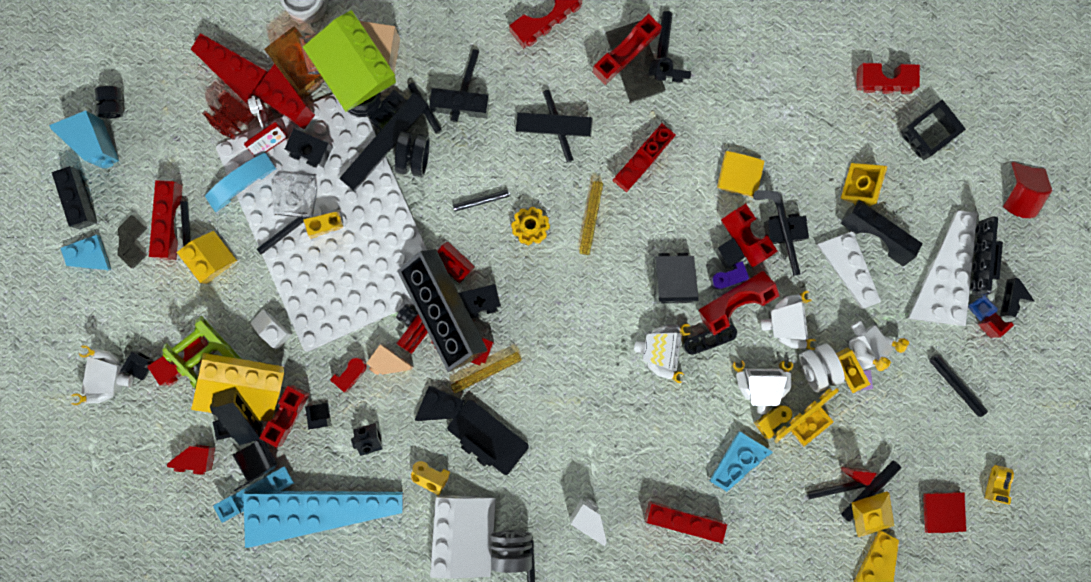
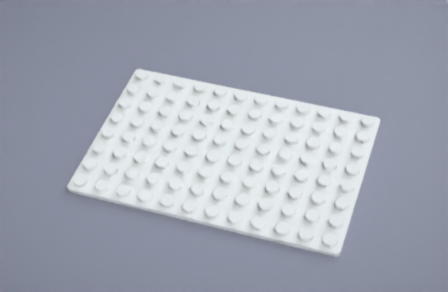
M334 94L309 104L315 116L305 130L284 116L268 122V125L265 124L266 128L273 122H276L287 135V139L266 152L277 169L262 180H256L236 195L259 247L301 214L306 218H312L332 212L340 213L344 226L342 229L310 239L305 224L302 223L262 254L303 350L306 352L400 311L405 304L414 305L397 270L417 253L427 250L386 156L355 192L339 179L376 137V134L368 117H356L345 112ZM261 126L216 146L227 175L255 158L245 147L244 142L262 131ZM293 128L328 142L333 147L324 168L320 166L314 168L306 164L307 161L302 158L298 161L289 157V153L284 148ZM307 146L304 154L310 153L312 146Z

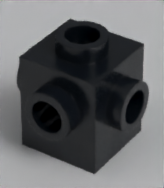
M376 423L353 429L352 446L358 450L360 456L383 450L382 435Z

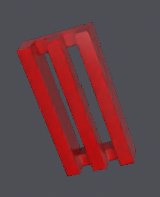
M419 314L396 343L411 354L428 333Z

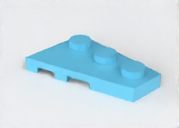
M738 431L709 481L727 492L744 478L750 470L758 466L764 458L773 452Z

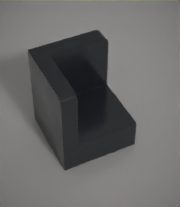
M734 238L714 249L726 269L745 258Z
M131 351L120 372L123 374L129 373L140 380H145L150 371L147 366L155 360L139 351Z
M328 403L305 406L308 430L332 425Z

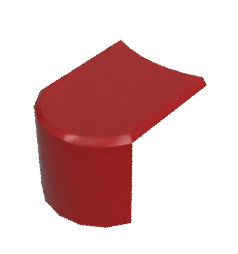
M1012 162L1017 184L1003 208L1021 218H1035L1053 191L1045 168H1034Z

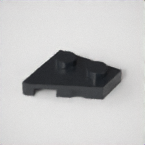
M428 386L415 421L458 419L465 400L435 387Z

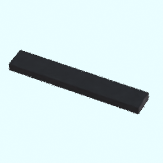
M413 93L339 179L355 192L397 144L400 132H407L429 105Z

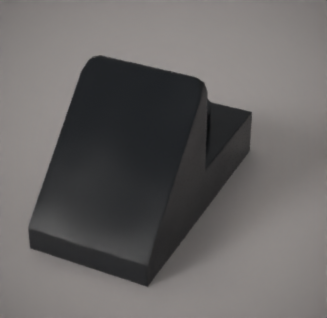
M1018 278L1007 279L1000 317L1013 318L1019 313V302H1034V299Z

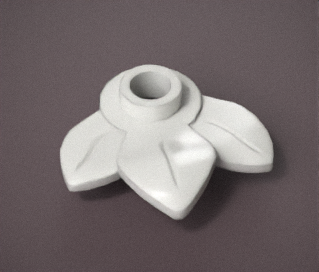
M254 95L251 99H248L249 108L252 114L257 113L261 127L265 129V124L268 125L267 113L263 109L261 99Z

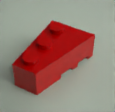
M274 63L253 94L260 98L263 103L305 130L315 114L300 95L295 85L290 81L287 74Z

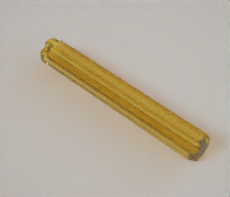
M593 181L579 250L581 255L588 256L591 252L603 190V183L599 181Z
M515 352L450 385L454 393H457L520 362L522 358L518 352Z

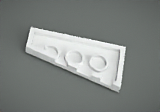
M852 231L816 245L819 251L821 250L826 257L825 259L829 265L831 264L839 279L844 282L847 290L861 309L881 302Z

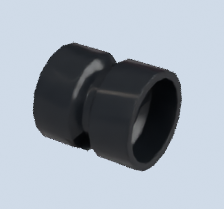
M116 86L96 87L95 100L99 102L96 104V115L106 119L123 117V105L119 103L122 101L121 88Z

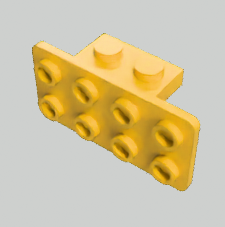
M829 388L821 395L819 403L816 401L812 402L804 410L806 412L804 415L799 413L789 422L791 426L788 428L783 426L775 434L774 442L777 444L791 432L800 444L805 447L834 423L821 407L839 392V389L832 390Z

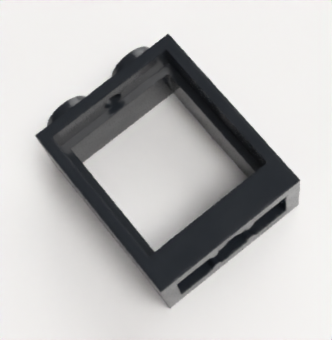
M942 99L900 132L903 139L912 145L915 154L925 160L965 131L966 128ZM933 113L950 135L930 149L914 127Z

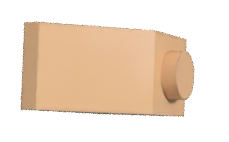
M382 344L379 345L366 363L370 366L369 370L376 375L409 371L414 368Z

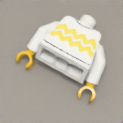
M689 324L681 326L662 325L654 329L652 334H647L645 342L636 341L634 351L644 353L643 361L647 362L648 368L657 376L682 383V381L676 379L678 374L684 375V373L677 371L681 337L690 334L685 333L683 328L690 327Z

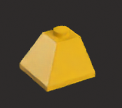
M888 491L852 502L858 537L894 526L890 493Z

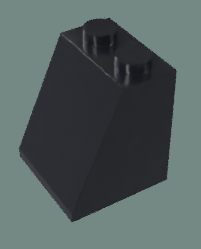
M658 253V256L653 258L655 304L694 303L699 301L694 256H689V253H677V256H670V253Z

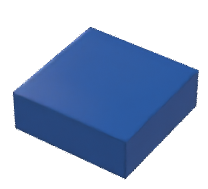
M985 295L968 306L980 321L988 318L998 310Z

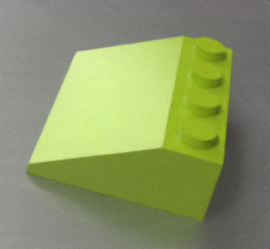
M352 10L334 19L303 46L304 51L345 112L396 83L394 72Z

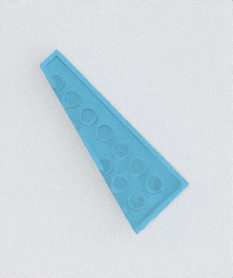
M245 491L243 494L245 548L400 514L403 512V492Z

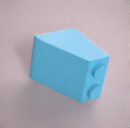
M85 110L49 125L50 129L84 161L103 169L110 168L114 165L113 163L119 161L103 119Z

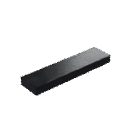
M517 112L516 132L591 137L593 118Z

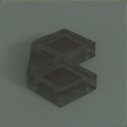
M131 215L118 227L119 247H117V255L132 269L147 256L134 243L147 230L134 215Z

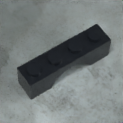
M860 200L847 210L840 223L855 234L869 233L881 238L888 247V257L903 267L917 257L923 244Z

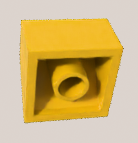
M215 231L192 240L176 252L199 283L208 284L237 262V259Z

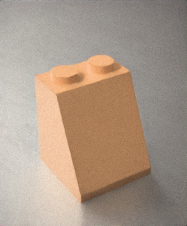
M359 21L395 74L400 37L396 27Z

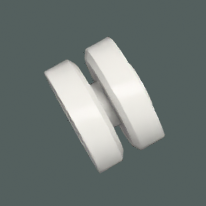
M280 0L293 20L304 24L318 21L324 15L327 8V0Z
M825 343L815 347V353L812 350H808L799 354L802 371L809 385L816 393L828 389L829 384L836 386L844 382L845 377L842 365L829 344Z

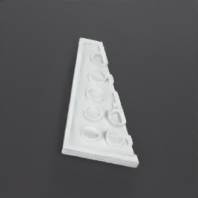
M956 211L946 230L945 238L938 248L939 251L930 265L921 285L922 288L919 295L915 298L914 306L906 319L966 326L977 213Z

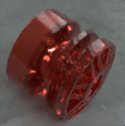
M223 89L215 98L221 105L219 109L210 104L208 107L215 113L211 115L208 111L204 110L202 114L206 117L208 123L219 133L235 140L237 136L231 130L234 128L237 132H242L237 123L240 121L248 126L256 116Z

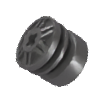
M503 530L492 533L491 541L495 543L491 544V549L500 552L491 555V570L503 573L531 570L532 554L523 551L532 548V543L527 542L532 540V533L520 530Z

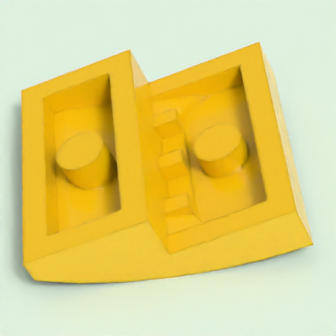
M725 151L717 188L753 198L754 192L759 189L765 161Z

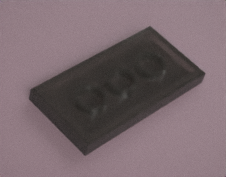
M640 21L605 32L611 51L625 40ZM650 44L619 72L629 103L660 94L666 90L663 81L655 80V76H648L650 64L655 59Z

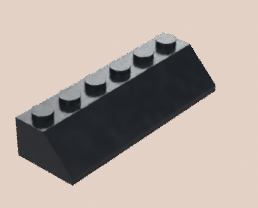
M436 249L420 251L397 270L447 372H451L477 359L488 351Z

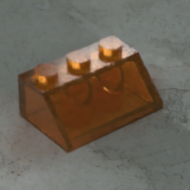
M293 26L264 50L298 95L306 99L321 87L324 79L303 49L307 41L298 29Z

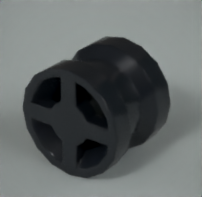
M405 304L398 312L396 319L403 321L405 326L409 327L417 317L418 312L411 309L409 304Z

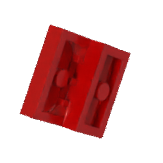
M965 492L923 493L925 533L967 532Z

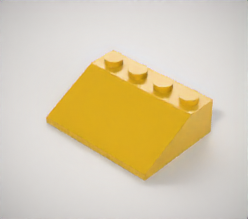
M203 353L191 410L212 413L210 404L212 403L213 394L236 388L259 420L270 421L272 420L279 397L284 367Z

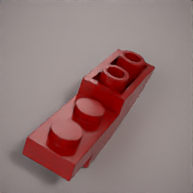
M661 123L612 181L627 193L674 139L676 134Z

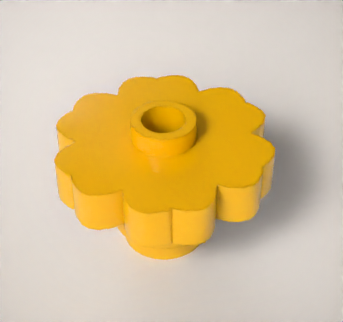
M530 207L527 211L522 208L514 215L515 221L511 224L512 233L518 237L521 244L527 246L532 245L533 242L540 244L542 240L547 238L546 231L550 229L549 218L542 216L541 209ZM533 224L534 229H527V225Z

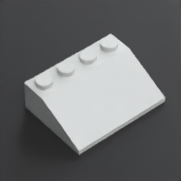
M444 494L436 496L431 578L491 577V544L493 543L491 541V534L494 532L496 498Z

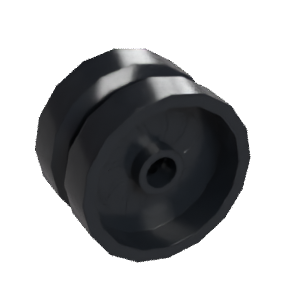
M400 132L395 152V172L397 174L406 175L411 168L413 176L424 177L430 150L429 135L418 134L414 140L412 133Z

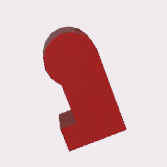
M353 358L349 361L347 369L341 375L334 374L330 381L346 393L366 371L367 364L361 358Z

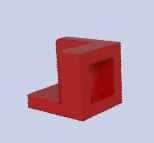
M997 313L978 323L979 327L990 338H1001L1014 326L1012 322H1004Z

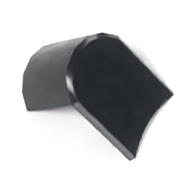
M257 440L244 449L232 454L247 481L233 491H237L277 467V462L265 441Z

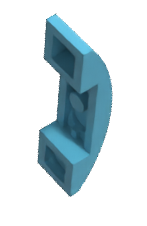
M263 153L224 177L205 195V198L213 210L218 212L231 202V198L256 180H262L277 168L267 153Z
M284 466L213 505L221 523L244 511L243 494L245 491H281L294 484Z

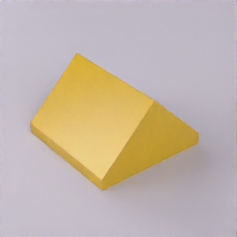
M851 163L840 199L854 204L860 200L869 207L877 204L887 166Z

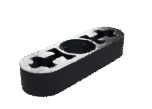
M730 324L727 327L728 330L733 332L730 334V338L728 336L720 337L722 341L719 342V336L716 334L714 335L715 342L712 345H708L705 342V336L712 334L710 330L692 336L684 341L683 349L687 354L694 355L725 344L737 337V329ZM698 337H701V343L704 348H701V345L694 347L695 351L687 348L690 345L689 341L697 343L699 342Z

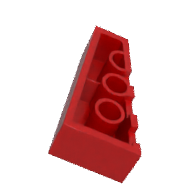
M201 33L191 47V50L249 105L248 99L254 96V90L268 72Z

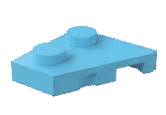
M94 235L60 248L66 266L112 270L99 235Z

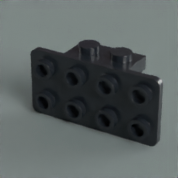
M996 216L981 220L976 225L977 242L974 245V253L976 254L975 261L972 264L974 276L970 284L972 296L991 294L993 280L1000 279L1003 242L996 241L998 217Z
M468 400L465 403L458 419H453L447 427L450 433L461 440L459 443L462 444L461 448L466 453L471 454L472 452L477 456L476 460L483 466L492 465L503 475H508L529 448L528 443L473 400Z

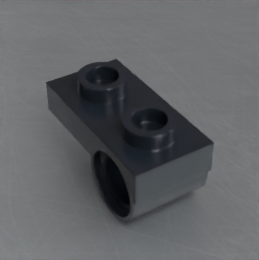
M668 57L654 59L651 62L648 76H655V80L666 81V78H671L672 82L683 83V80L691 79V71L673 69L672 60ZM661 62H662V64H663V70H662V71L660 70V63H661Z

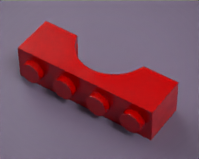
M554 0L555 6L553 10L542 18H532L523 14L509 25L510 33L523 49L527 46L531 47L537 42L538 37L542 34L543 36L547 35L555 24L564 22L568 14L577 12L582 7V0Z
M648 13L619 46L606 53L593 66L592 73L606 86L660 34L662 26Z
M155 180L148 256L154 259H177L178 241L174 233V217L182 201L183 185L175 181Z
M764 271L758 273L700 308L698 312L702 322L713 335L718 334L730 326V316L738 307L749 303L764 306L779 297L776 283Z
M653 501L648 502L644 517L645 522L648 524L723 544L728 525L723 520L690 514Z

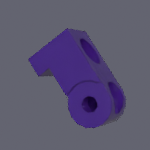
M743 261L734 264V270L714 274L711 277L712 287L719 290L748 280L749 276Z

